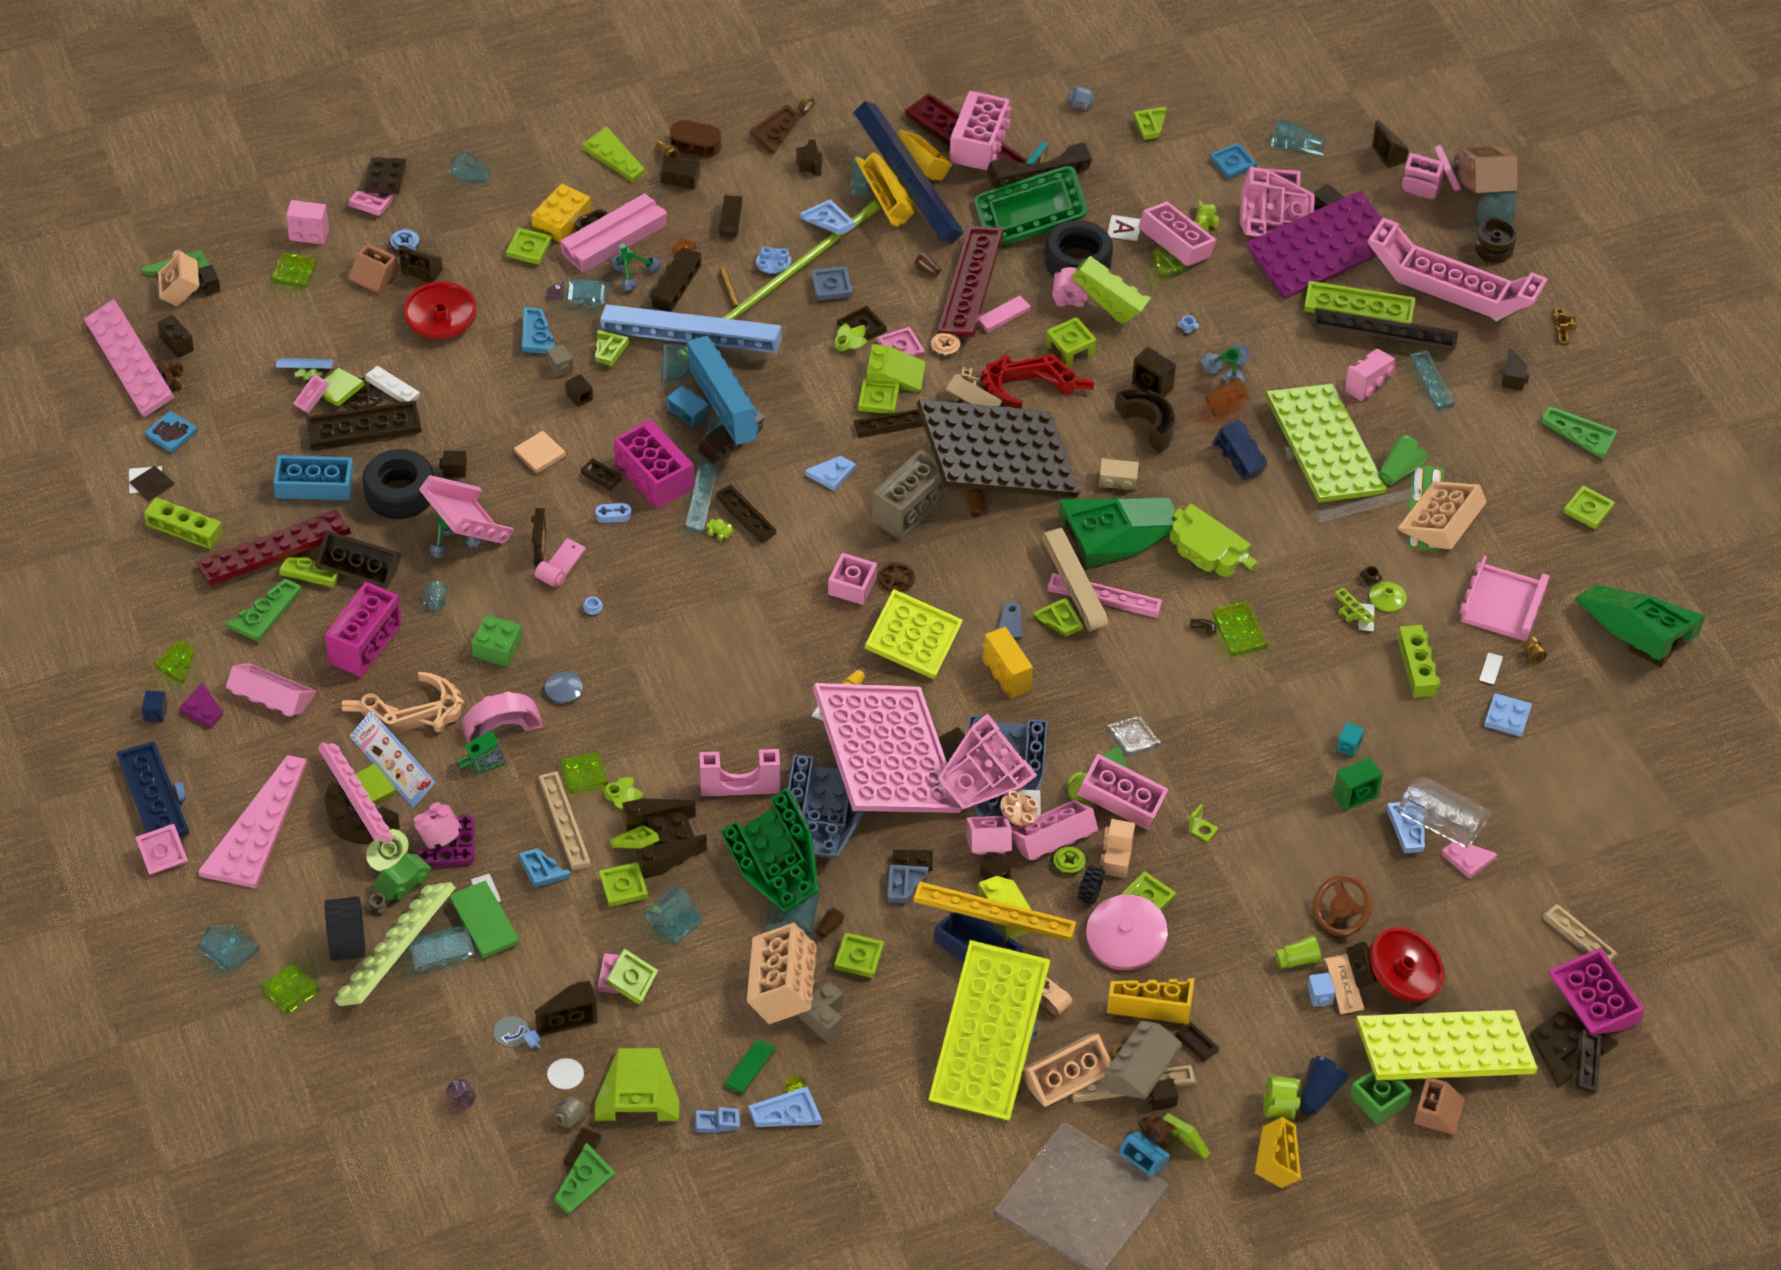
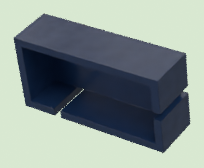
M950 912L949 918L946 916L935 926L934 942L963 963L970 940L1004 949L1006 942V949L1023 953L1021 945L1010 937L1006 940V935L986 920Z

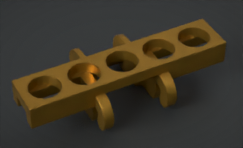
M1554 307L1552 319L1556 324L1554 330L1557 332L1558 344H1569L1568 330H1575L1577 328V325L1574 323L1576 317L1574 315H1567L1564 307L1561 309Z

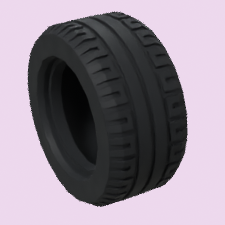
M1072 220L1058 225L1049 233L1045 246V265L1053 277L1056 272L1057 274L1060 273L1061 269L1077 268L1085 260L1070 258L1062 253L1069 248L1090 250L1095 253V256L1092 258L1110 271L1113 242L1109 234L1102 227L1089 221Z

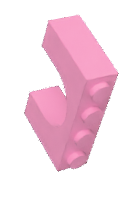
M779 749L759 750V765L755 770L746 774H730L722 770L720 767L719 751L699 752L701 797L777 794L780 792Z

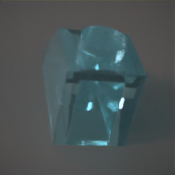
M464 150L452 159L449 172L461 181L488 183L492 169L470 152Z

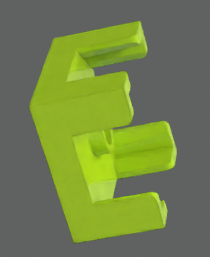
M1077 317L1046 331V347L1052 350V345L1054 344L1061 352V362L1067 367L1073 365L1074 355L1085 349H1088V357L1096 354L1097 339Z

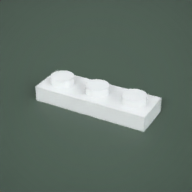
M376 366L366 374V381L399 402L415 401L420 398L419 391L379 366Z

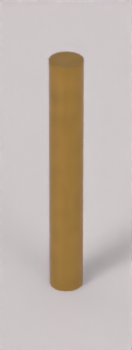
M722 267L719 269L731 305L735 309L739 306L726 268Z

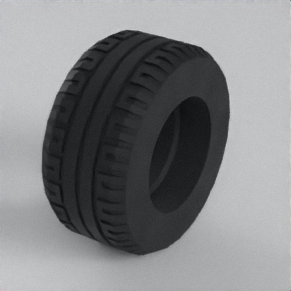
M393 449L378 454L366 465L362 477L364 496L368 506L374 512L391 519H405L418 515L430 505L419 489L429 475L434 476L431 464L422 455L407 449ZM394 480H408L413 482L412 484L404 488H390L385 486L387 483Z

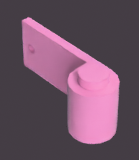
M567 538L548 563L542 561L535 571V578L553 587L561 586L567 574L586 551V547Z

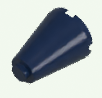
M1313 1056L1310 1060L1300 1094V1111L1308 1116L1317 1114L1347 1082L1349 1075L1346 1070L1342 1068L1340 1071L1336 1068L1337 1063L1326 1057L1316 1056L1314 1058Z

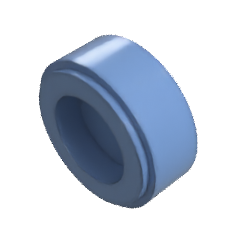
M181 782L174 783L173 790L178 803L184 802L186 794L183 784Z

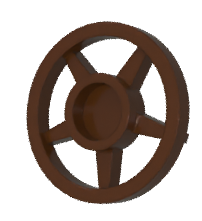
M894 562L882 568L879 580L885 589L889 591L895 589L903 592L913 586L915 574L908 565ZM894 567V570L892 572H885L886 570ZM898 567L904 568L906 571L898 570ZM909 574L912 576L910 583L905 580V576ZM882 576L890 578L889 585L884 582ZM893 585H905L904 587L900 588L892 587Z

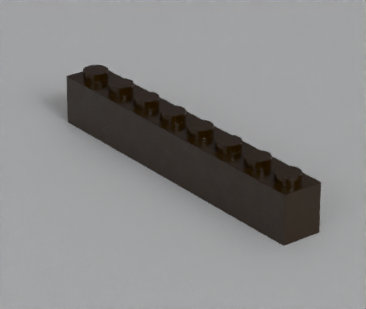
M1315 307L1312 326L1452 350L1456 348L1458 330Z

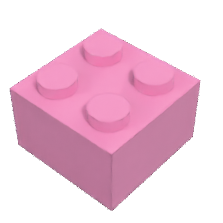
M291 200L286 214L289 240L324 245L329 231L326 204Z
M841 553L828 580V595L864 605L877 579V563Z
M1005 816L968 817L967 842L971 852L977 855H984L987 852L1004 854L1007 851H1012V828L1008 819Z

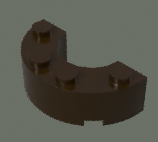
M1127 389L1116 393L1114 408L1125 419L1140 417L1151 422L1152 426L1149 427L1148 443L1158 453L1164 451L1171 443L1174 432L1175 413L1171 404L1164 397L1150 390L1143 392L1138 391V389Z
M331 782L325 794V807L329 826L336 835L348 842L370 844L369 842L374 841L358 813L348 808L350 800L341 786ZM383 806L377 809L389 830L400 829L398 813Z

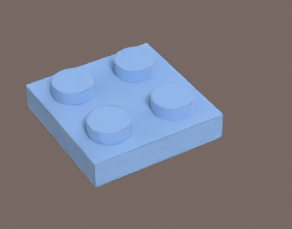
M1495 693L1484 727L1522 737L1532 703Z

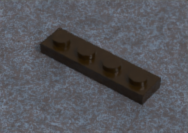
M731 484L716 492V498L761 543L776 535V528Z

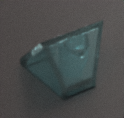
M663 344L662 381H681L690 372L688 350L681 344Z

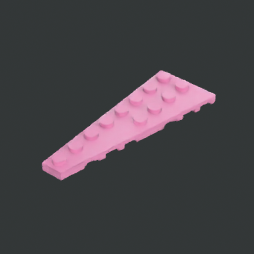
M286 756L199 870V877L257 888L307 765L306 759Z

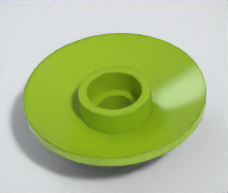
M1380 582L1371 588L1369 600L1380 611L1396 612L1405 606L1407 594L1396 583Z

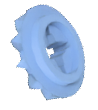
M411 230L397 231L391 237V246L394 247L395 251L399 250L398 247L400 245L416 248L419 245V236Z

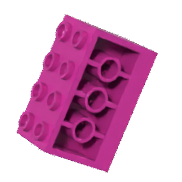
M651 419L614 438L615 466L624 472L626 478L629 481L631 480L637 490L642 492L646 496L647 501L657 509L694 489V464Z
M365 582L325 634L329 664L362 678L402 625L399 595Z

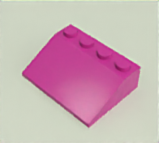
M1601 948L1548 971L1550 977L1591 1035L1623 1031L1642 1022L1645 1009Z

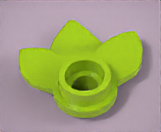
M845 323L839 328L838 336L835 339V347L838 351L859 349L867 343V340L864 338L865 326L861 325L851 329Z
M631 777L620 778L616 783L608 784L604 790L605 798L613 801L614 805L621 810L623 802L641 799L644 793L632 787L634 778Z

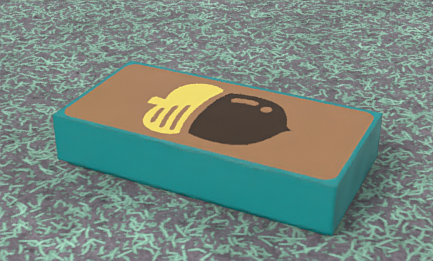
M1046 142L1041 143L1026 163H1042L1048 155L1049 144Z

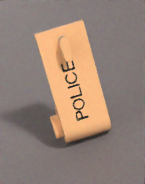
M1348 955L1323 959L1324 973L1330 974L1340 1015L1363 1011V1002L1359 988L1355 983Z

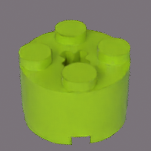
M1269 1075L1265 1086L1268 1090L1267 1094H1264L1263 1113L1265 1117L1278 1119L1283 1117L1287 1120H1294L1295 1110H1299L1300 1097H1297V1092L1300 1089V1079Z

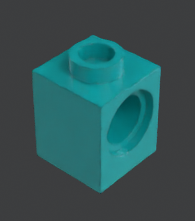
M1347 722L1338 737L1336 750L1354 757L1363 741L1365 729Z

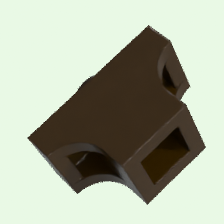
M815 139L808 140L806 146L796 148V162L799 172H811L816 177L821 176V162H823L822 153L818 152Z
M1360 942L1345 948L1356 986L1363 987L1378 981L1370 965V948L1367 942Z

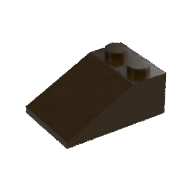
M590 980L569 985L535 1010L536 1032L539 1037L598 1023L596 998Z

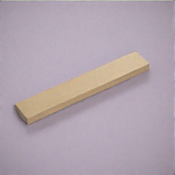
M558 771L538 776L571 871L591 867V861Z
M1191 1065L1167 1068L1159 1079L1160 1081L1173 1078L1176 1088L1195 1086L1196 1083ZM1105 1077L1071 1094L1073 1103L1124 1096L1109 1093Z

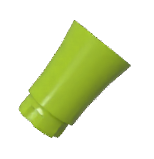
M1314 935L1283 946L1275 951V957L1280 969L1321 962L1322 960L1320 948Z

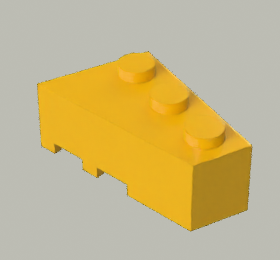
M1283 1117L1263 1126L1255 1167V1174L1280 1188L1301 1179L1296 1125Z

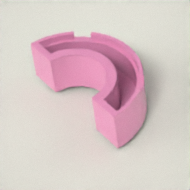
M509 691L503 694L484 697L482 701L474 705L467 712L462 722V729L467 743L489 730H494L504 724H518L523 727L524 731L544 726L534 700L526 695Z

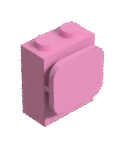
M1410 153L1405 167L1402 189L1414 195L1435 199L1443 181L1444 162Z

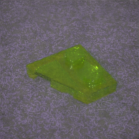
M1163 247L1153 249L1151 255L1160 278L1187 271L1188 266Z

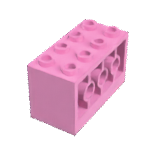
M969 91L951 136V163L987 170L990 161L997 160V153H1000L1002 147L1001 141H1005L1006 129L1009 130L1011 120L1008 119L1012 107H1009L1010 99Z

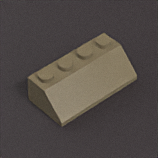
M1141 1021L1104 1073L1109 1093L1146 1099L1181 1049L1182 1042L1160 1024Z

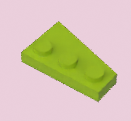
M287 557L280 568V575L329 587H334L341 574L315 567L316 561H312L310 558Z

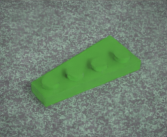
M1548 406L1541 422L1603 460L1618 432L1612 428L1552 406Z
M284 579L269 590L264 598L253 602V606L248 610L244 609L241 611L236 619L229 620L226 623L227 628L260 642L301 593L302 587Z

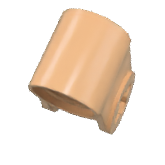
M1046 978L1040 1004L1052 1015L1058 1017L1073 1003V1000L1065 990H1062L1052 980Z

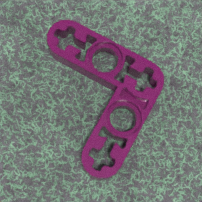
M463 814L457 818L461 829H458L459 834L456 837V847L423 848L416 854L421 859L427 856V860L424 861L431 868L471 866L475 861V824L472 816ZM464 823H468L467 830L463 828ZM465 837L471 839V841L466 844L460 842V840ZM445 854L451 856V858L446 861L440 859V857Z

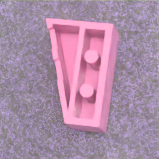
M1379 349L1366 355V360H1358L1356 363L1358 365L1355 367L1352 365L1348 367L1344 392L1361 402L1370 397L1374 390L1380 387L1384 380L1395 371V358Z

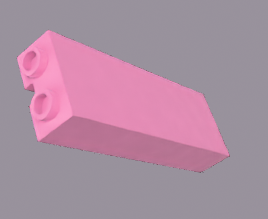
M644 193L561 240V254L584 273L618 254L621 244H626L628 248L667 226V212L664 208L656 205L653 198Z

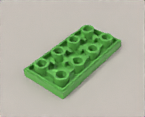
M486 880L449 895L451 904L482 958L520 944L519 937Z

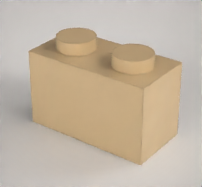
M1102 458L1099 487L1136 491L1139 462Z

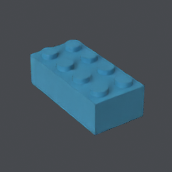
M278 455L273 483L275 498L351 500L354 477L353 458Z

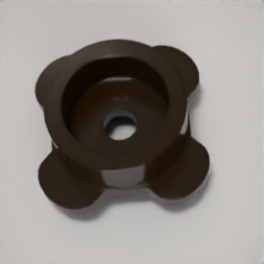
M1368 566L1364 571L1360 572V576L1365 579L1367 585H1372L1374 582L1382 580V575H1379V569L1374 566Z

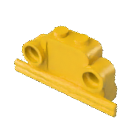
M874 152L865 160L856 156L857 164L890 223L895 225V227H898L900 224L904 225L916 212L914 207L916 204L889 164Z

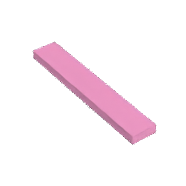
M1052 573L1047 591L1070 596L1061 576ZM1090 582L1102 605L1155 618L1159 615L1162 606L1161 599Z

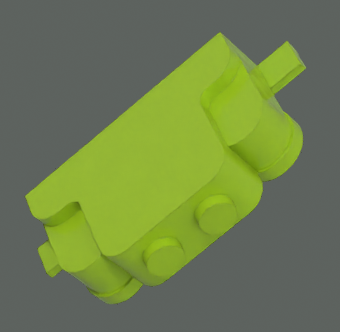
M1192 503L1185 511L1179 508L1173 514V517L1177 520L1174 522L1170 532V540L1173 544L1177 545V551L1180 555L1192 561L1198 568L1208 572L1215 569L1218 575L1229 577L1234 574L1235 569L1240 563L1250 570L1257 564L1258 561L1249 556L1251 544Z

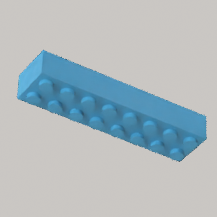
M708 336L688 340L687 349L690 372L735 444L738 445L757 440L759 427L757 421H755V416H757L756 407L751 404L749 396L745 395L744 388L739 386L738 379L734 378L731 368L728 369L725 359H722L720 351L716 350L715 343L711 342Z

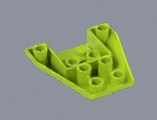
M618 1048L595 1101V1121H616V1112H657L658 1121H679V1099L660 1048Z

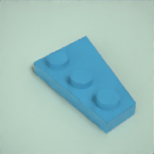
M524 307L521 351L547 354L548 349L557 346L554 345V338L549 332L544 312L540 308Z

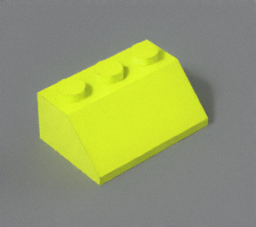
M995 876L979 882L978 897L1031 910L1013 880ZM994 923L995 927L1006 935V940L1009 937L1014 939L1029 933V931Z

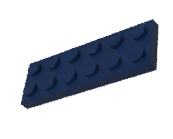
M155 741L116 752L145 832L149 833L174 824L179 837L189 835V828Z

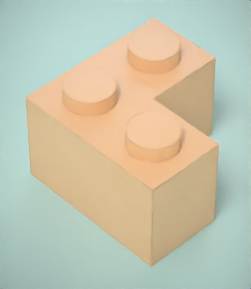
M1111 819L1110 827L1106 826L1103 846L1106 854H1102L1100 866H1103L1105 875L1121 878L1127 877L1133 847L1135 823Z

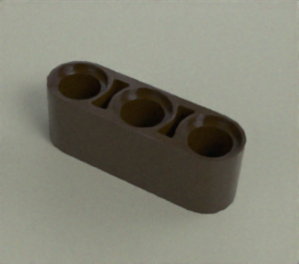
M724 195L719 236H738L742 196Z

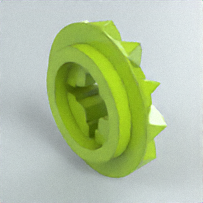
M1063 847L1055 853L1054 863L1056 869H1060L1062 873L1067 872L1072 875L1074 872L1079 873L1084 868L1086 858L1084 853L1078 848ZM1066 859L1069 861L1073 860V864L1066 863Z

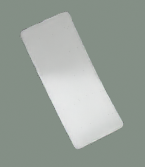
M1360 603L1374 616L1373 604ZM1359 619V630L1374 631V622H1370L1366 626Z
M1488 653L1479 680L1494 684L1503 657Z

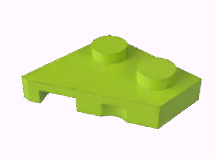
M1166 107L1134 112L1133 117L1143 140L1160 138Z

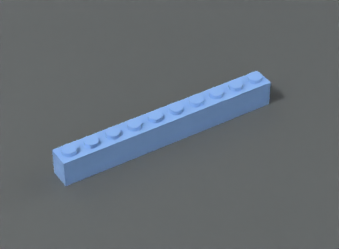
M607 304L600 318L602 331L613 334L687 342L688 340L708 336L710 341L715 343V346L777 353L782 340L781 325Z

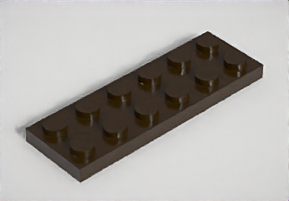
M416 400L306 416L311 449L422 432Z

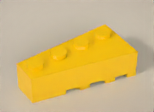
M1189 978L1187 982L1169 979V982L1157 983V980H1149L1146 983H1139L1137 980L1111 981L1107 1013L1189 1024L1195 978Z

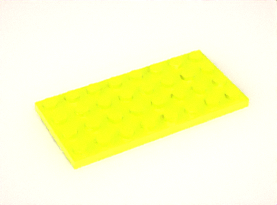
M970 940L929 1096L930 1102L1010 1121L1051 962L1049 959Z
M1515 1010L1357 1016L1356 1024L1376 1080L1536 1074L1537 1071L1536 1063Z

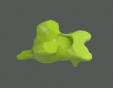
M1198 199L1197 216L1193 222L1208 233L1209 227L1217 228L1219 226V217L1214 215L1216 206L1214 204H1203Z

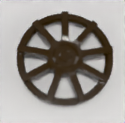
M370 384L368 387L364 385L352 395L355 397L346 400L345 404L355 409L374 407L382 401L383 391L380 389L370 391L374 385ZM380 393L379 397L372 396V394ZM368 399H372L375 401L373 403H370ZM359 400L357 405L353 404L354 401ZM362 401H365L367 405H361Z

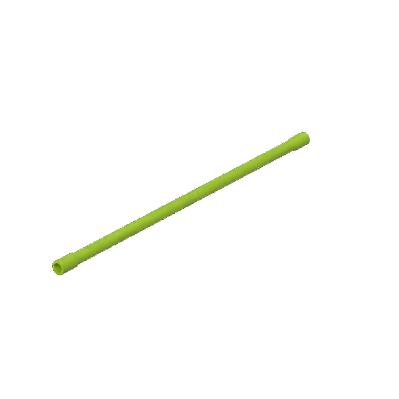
M873 201L851 220L854 222L855 227L879 211L880 205ZM847 233L841 235L831 234L723 318L732 320L738 318ZM687 344L677 351V356L681 360L688 357Z

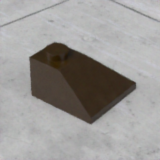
M1379 120L1375 121L1372 147L1387 168L1406 163L1409 154L1408 147Z

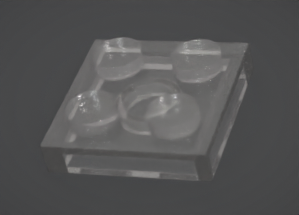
M1140 715L1108 724L1106 729L1127 757L1158 748L1160 745L1159 739Z

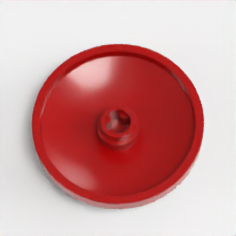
M446 281L431 282L418 287L411 292L404 304V317L408 326L417 334L432 339L451 338L465 332L474 323L477 314L476 301L471 292L459 284Z
M1393 927L1382 931L1373 940L1369 950L1370 965L1375 977L1388 992L1399 999L1414 1003L1427 1001L1438 993L1444 983V966L1438 952L1426 938L1413 930Z

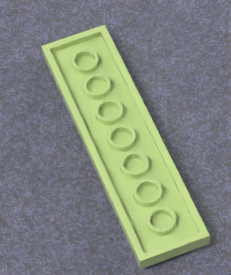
M451 882L425 886L421 890V895L418 899H415L409 905V910L398 918L396 926L391 928L386 933V938L375 946L373 954L367 957L362 962L363 966L352 974L350 982L339 990V995L334 1001L339 1006L362 1003L453 892L455 886Z

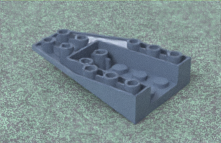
M969 715L968 731L972 725L984 716ZM1028 719V724L995 722L1000 728L1001 733L1021 758L1037 774L1035 778L1019 790H1039L1044 778L1048 721ZM1006 794L974 805L977 817L1004 816L1000 804Z
M794 755L788 790L796 797L810 829L814 855L838 858L865 811L852 810L839 769L813 766V756Z

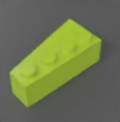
M1091 256L1081 262L1071 275L1076 283L1121 325L1140 313L1151 299L1147 295L1142 296L1137 292L1138 289L1133 285L1131 287L1122 282L1123 278L1110 274L1107 267Z

